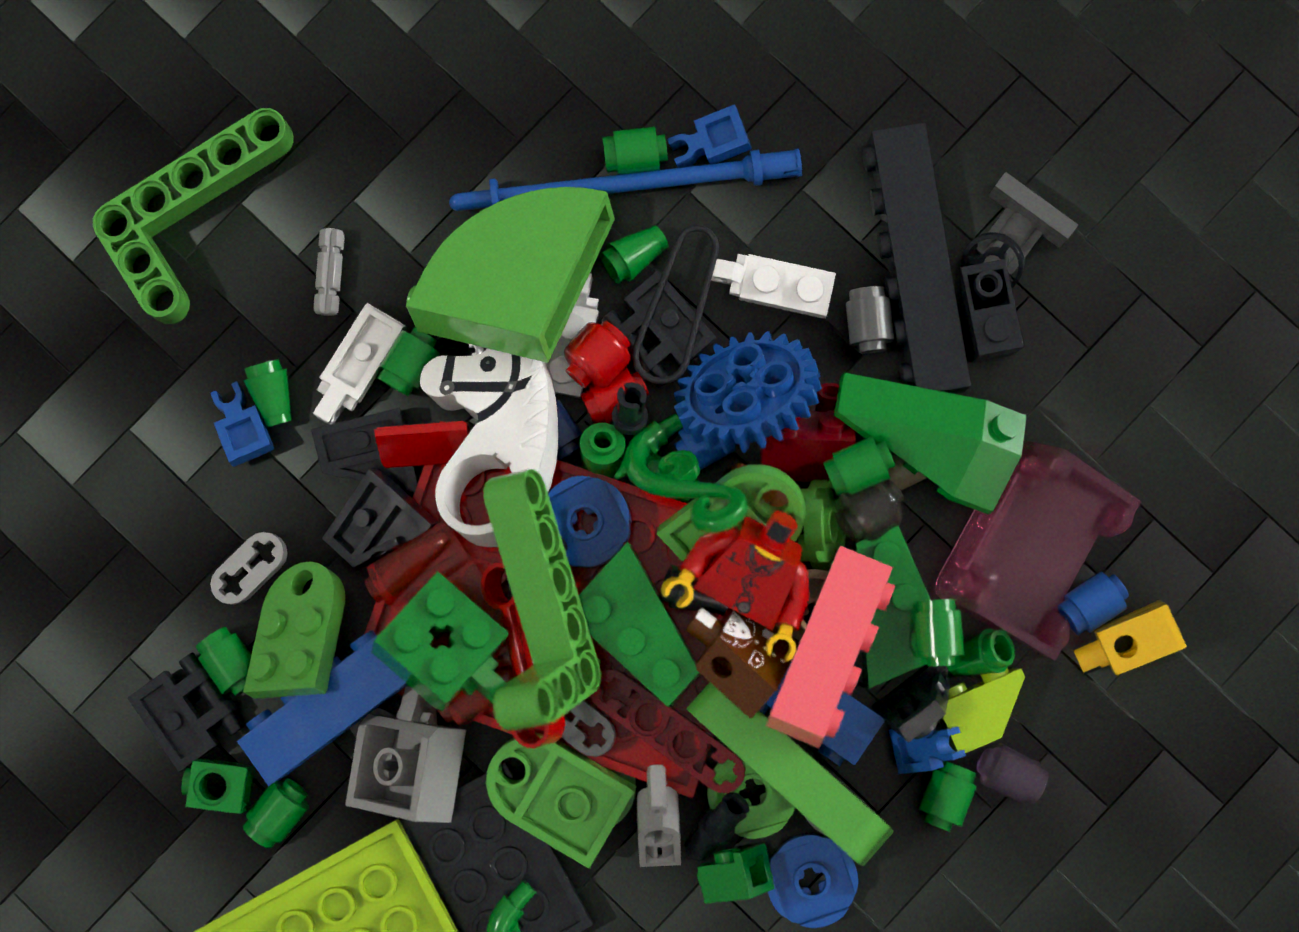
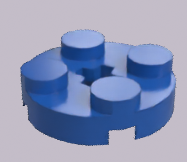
M574 476L560 482L548 493L560 535L568 545L566 556L569 565L579 568H594L610 562L625 543L628 542L631 536V512L624 496L612 484L599 478H591L590 476ZM580 510H584L588 515L594 513L597 515L598 520L593 524L594 531L590 534H587L584 530L577 532L574 530L573 524L578 521L576 513Z
M814 833L794 836L782 843L769 859L775 889L768 891L769 898L777 912L791 922L807 928H821L835 923L848 911V907L853 902L858 888L857 869L853 859L828 836ZM807 868H812L815 873L823 872L825 880L818 883L819 891L816 893H811L808 887L800 888L799 880L805 877L804 870Z

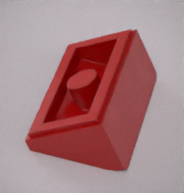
M465 421L377 427L374 431L382 465L386 468L448 463L471 432V429Z

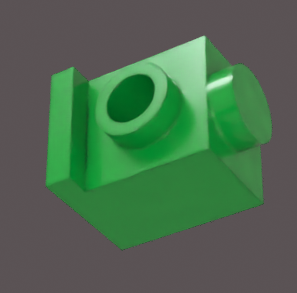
M766 843L757 844L743 850L731 848L713 853L715 861L702 863L697 867V878L702 888L705 904L751 899L775 889Z

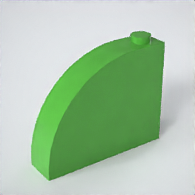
M579 187L534 190L497 202L465 221L440 245L424 269L417 285L413 286L408 293L406 307L417 331L548 363L615 220L608 193L601 190Z

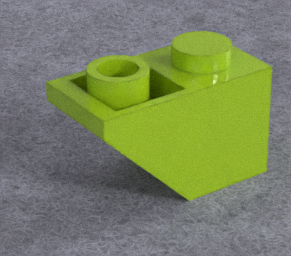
M1007 668L1002 673L980 674L983 681L968 688L964 681L950 686L946 715L939 720L942 729L959 726L960 733L949 736V745L954 751L964 750L966 754L1002 738L1025 679L1021 668L1009 670Z

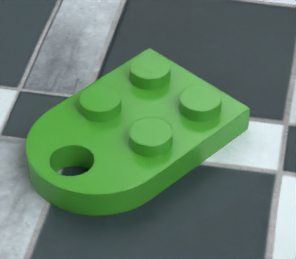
M747 465L731 471L715 483L741 490L746 495L748 501V510L745 517H750L763 525H766L773 512L777 510L792 516L796 520L798 527L790 539L794 542L797 540L803 527L806 506L800 488L787 474L770 466ZM768 490L781 491L786 495L788 502L780 507L771 506L765 502L763 493ZM698 498L692 500L660 524L656 533L682 561H684L698 538L706 534L699 531L691 520V509ZM709 498L711 507L708 510H720L730 502L726 499Z
M303 562L287 569L277 578L269 589L262 606L243 693L254 699L327 693L345 606V589L338 575L319 563ZM313 578L309 590L302 594L305 584Z
M535 733L538 737L542 738L543 734ZM512 738L494 755L486 776L489 798L495 809L505 819L587 868H590L637 787L559 740L546 746L526 748L520 745L515 738ZM509 757L521 760L526 769L525 777L519 780L508 778L502 771V761Z

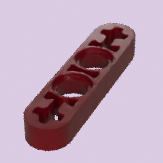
M611 669L601 671V682L603 680L612 682L615 678H618L621 681L618 687L621 693L631 698L633 690H636L641 694V697L631 704L627 716L624 717L619 713V710L626 705L615 698L605 702L602 699L604 690L599 686L597 691L590 695L593 703L598 708L710 789L718 793H730L743 783L746 767L743 760L730 748L674 708L667 707L652 692L627 674ZM646 703L656 705L662 714L660 725L652 731L642 729L636 721L638 708ZM691 731L698 737L700 748L695 756L684 758L675 752L673 741L679 732ZM709 744L717 749V752L710 757L718 763L723 764L727 759L735 763L732 771L737 775V778L734 782L726 779L722 784L717 783L714 780L717 772L707 763L704 765L702 772L694 767V764L705 756Z

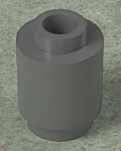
M870 286L850 290V301L845 303L850 346L859 347L861 354L886 351V343L895 341L891 302L889 297H885L884 287Z

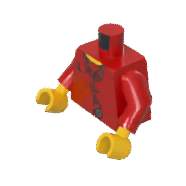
M777 510L773 512L766 525L750 517H745L738 525L729 530L719 533H706L700 536L680 565L681 574L679 577H671L663 583L662 595L667 597L674 585L682 584L684 594L678 600L677 607H685L691 602L694 588L770 630H773L777 623L780 626L779 631L766 642V651L770 656L774 642L779 639H785L789 644V651L785 657V662H788L793 658L796 651L795 642L791 638L793 631H799L810 599L808 569L800 562L803 548L800 544L790 539L798 527L796 520L789 514ZM695 580L694 587L692 588L690 584Z

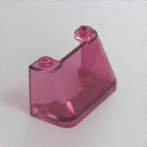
M1025 440L1023 441L1022 456L994 511L988 515L974 509L939 573L935 585L936 595L941 599H955L957 609L995 630H1002L1011 639L1046 658L1056 661L1060 651L1068 643L1070 636L1069 621L1057 612V606L1063 602L1064 595L1070 589L1098 535L1114 537L1125 532L1131 526L1134 514L1141 501L1067 450Z

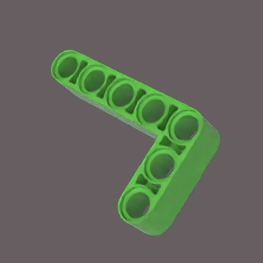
M271 108L255 110L105 203L96 211L93 217V228L97 237L142 309L156 320L165 324L180 322L189 311L190 301L187 293L152 237L285 155L293 144V133L278 111ZM269 125L279 126V133L273 140H260L261 132L265 127ZM232 148H240V159L232 165H224L223 157L225 153ZM202 171L203 180L201 184L193 189H187L185 186L187 177L193 172ZM156 195H165L164 206L157 212H149L148 204L150 200ZM126 218L127 227L125 231L118 236H111L110 229L112 224L117 219ZM149 254V267L144 272L135 274L133 271L135 260L141 255ZM172 291L174 295L172 305L164 311H158L156 308L158 296L163 292Z
M527 469L491 478L484 486L486 509L534 663L532 667L500 687L495 693V717L498 724L507 731L555 722L596 692L601 682L599 662L544 480L535 469Z
M710 682L686 708L858 864L865 866L894 832L882 819L786 734L767 727L768 718L760 711L750 719Z

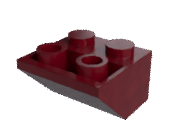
M821 384L822 390L816 392L819 400L818 404L808 406L811 416L809 418H796L798 430H791L785 427L781 430L783 434V440L781 441L773 436L766 438L765 448L760 447V465L776 468L787 474L794 481L811 482L815 479H830L823 462L832 459V453L856 443L855 431L834 416L838 384Z

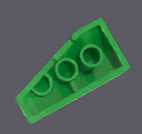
M843 373L840 376L834 411L835 417L865 439L873 436L876 444L885 441L888 449L905 461L903 467L914 475L917 472L922 473L939 486L936 491L945 498L988 515L994 511L1022 456L1027 415L983 399Z

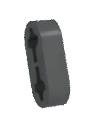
M583 700L570 710L576 717L573 721L565 717L563 739L587 756L596 757L606 754L612 749L616 741V730L614 724L586 700ZM581 720L590 727H596L599 723L605 727L602 736L606 739V742L603 746L596 743L588 747L584 743L588 735L577 726Z

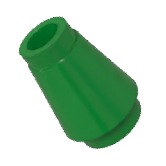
M653 225L648 229L646 228L607 243V249L600 253V259L605 270L616 283L619 284L624 280L631 282L662 251L668 248V242L660 228Z
M276 359L244 368L247 379L243 380L262 419H264L266 428L292 421L287 368L282 369L280 360Z
M990 628L985 629L963 643L964 655L955 656L956 665L946 667L955 677L1002 673L1015 659L1014 644L1009 635L1004 631Z

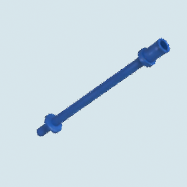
M799 148L760 154L758 149L750 150L749 155H746L741 161L499 188L498 181L494 178L489 179L490 190L456 193L450 197L449 205L455 211L482 209L515 195L557 187L588 188L611 194L741 178L752 182L753 186L763 185V180L802 177V162Z

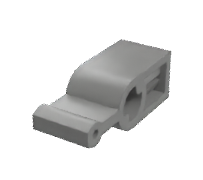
M650 765L647 768V787L637 794L640 867L681 865L678 793L673 788L666 786V770L663 765ZM657 847H662V854H658Z

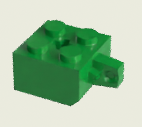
M437 571L375 638L371 653L433 707L442 712L461 691L469 697L477 691L494 705L496 691L505 685L506 682L494 672L499 664L492 656L505 643L509 633ZM443 636L449 640L447 647L442 645L436 650L431 646L433 637L438 639Z

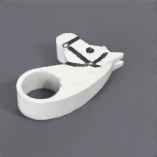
M488 348L484 352L472 356H438L424 366L420 378L421 388L443 409L454 411L464 408L478 421L439 476L435 493L437 508L444 521L469 542L482 547H497L491 523L480 526L464 524L460 514V499L465 487L476 475L489 469H507L508 466L512 473L535 469L542 476L547 492H549L558 451L557 405L551 376L544 362Z

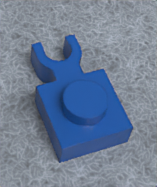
M735 104L694 120L697 133L692 135L678 134L668 138L669 145L673 151L683 146L688 147L685 155L674 158L678 168L692 166L703 155H706L710 164H715L752 149Z
M238 382L232 383V387L235 390V398L229 403H223L217 391L210 393L216 407L226 416V418L215 422L214 426L228 462L233 467L275 449L257 407L254 405L245 409L246 396Z
M959 726L939 731L934 729L927 736L921 739H913L909 743L893 729H889L899 774L932 771L944 767L943 761L955 760L966 756L964 750L954 751L949 745V736L960 733Z

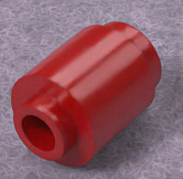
M625 367L607 387L601 388L589 384V390L580 394L594 424L603 422L612 424V411L617 404L618 389L621 387L624 390V384L638 383L644 387L647 396L650 395L638 372L630 374L628 368Z

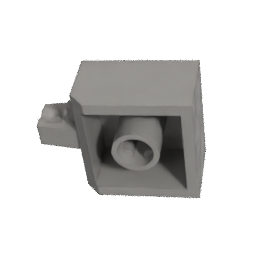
M406 685L396 717L368 714L358 725L345 806L415 822H451L466 730L438 725L436 708L413 688Z

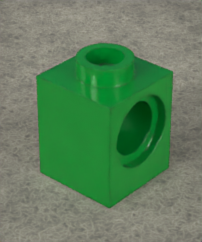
M206 758L193 760L191 768L187 767L185 769L182 779L181 792L182 795H187L185 807L235 814L249 811L255 766ZM212 773L220 774L226 781V791L221 798L213 796L208 790L207 781Z

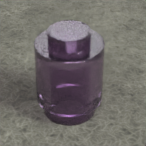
M1002 743L997 744L994 749L987 747L981 755L976 769L977 772L981 773L980 783L1018 803L1026 801L1030 804H1035L1044 792L1049 778V772L1041 768L1040 762Z

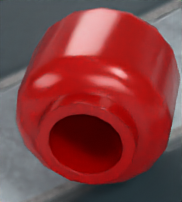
M604 320L602 324L589 322L564 349L565 359L569 363V367L565 371L583 388H586L589 384L601 388L607 387L630 362L631 356L627 349L631 345L630 341L617 327Z

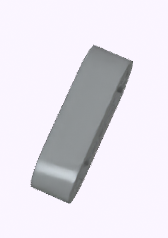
M267 532L256 533L248 538L212 575L210 585L215 598L222 603L232 605L242 604L250 599L286 562L288 553L284 541L277 535ZM273 542L275 545L271 551L275 557L273 562L270 563L262 560L253 568L250 564L260 554L256 546L259 543L269 545ZM246 570L248 574L239 582V586L242 589L241 593L229 592L225 594L223 591L227 587V582L224 580L225 576L228 574L236 577Z

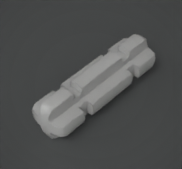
M323 228L319 233V248L322 249V252H318L315 288L318 290V294L314 296L313 309L316 314L324 316L337 315L339 310V296L336 295V292L340 291L343 256L340 254V250H343L344 233L342 230L335 228Z

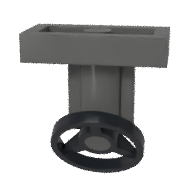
M1005 172L988 195L1005 210L988 233L978 235L970 241L962 254L961 267L968 266V263L981 264L1006 259L1009 276L1018 267L1017 276L1011 282V288H1013L1023 275L1025 268L1024 258L1041 235L1060 248L1069 239L1078 224ZM980 242L974 250L979 255H968L972 246Z

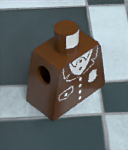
M701 607L685 629L706 645L695 664L697 671L746 716L752 719L776 692L792 661L791 659L785 662L786 654L789 651V644L785 639L775 641L769 656L766 651V642L772 635L778 633V627L775 626L773 630H770L735 610L722 623ZM792 636L791 638L795 642L797 651L800 641Z

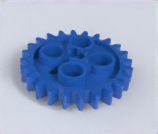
M766 331L760 340H755L752 332L747 334L744 342L739 343L733 336L730 337L729 346L726 348L714 344L715 354L712 356L700 353L698 357L701 365H688L687 372L689 377L679 378L678 383L681 390L674 392V397L677 401L674 407L685 433L691 434L696 444L705 441L708 450H712L720 443L724 453H728L734 444H739L744 453L747 452L750 442L756 441L761 448H765L766 438L769 436H773L779 441L783 440L781 430L785 427L791 430H798L796 418H809L811 416L808 406L818 404L819 400L816 392L822 390V386L819 380L821 376L816 361L812 358L809 348L802 349L798 339L789 343L786 334L780 335L773 341L770 331Z

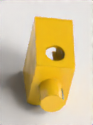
M1158 600L1102 625L1094 631L1098 640L1073 651L1084 675L1108 665L1115 675H1119L1187 648L1168 605ZM1125 635L1131 636V648L1122 653L1116 652L1114 647L1116 639Z

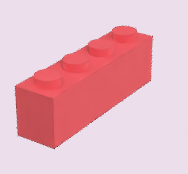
M839 547L766 724L767 727L817 748L820 747L825 735L834 739L844 715V711L836 708L842 692L852 695L862 670L853 666L859 650L866 653L869 652L879 628L870 624L875 610L878 608L885 611L894 591L895 585L887 582L893 567L845 547Z

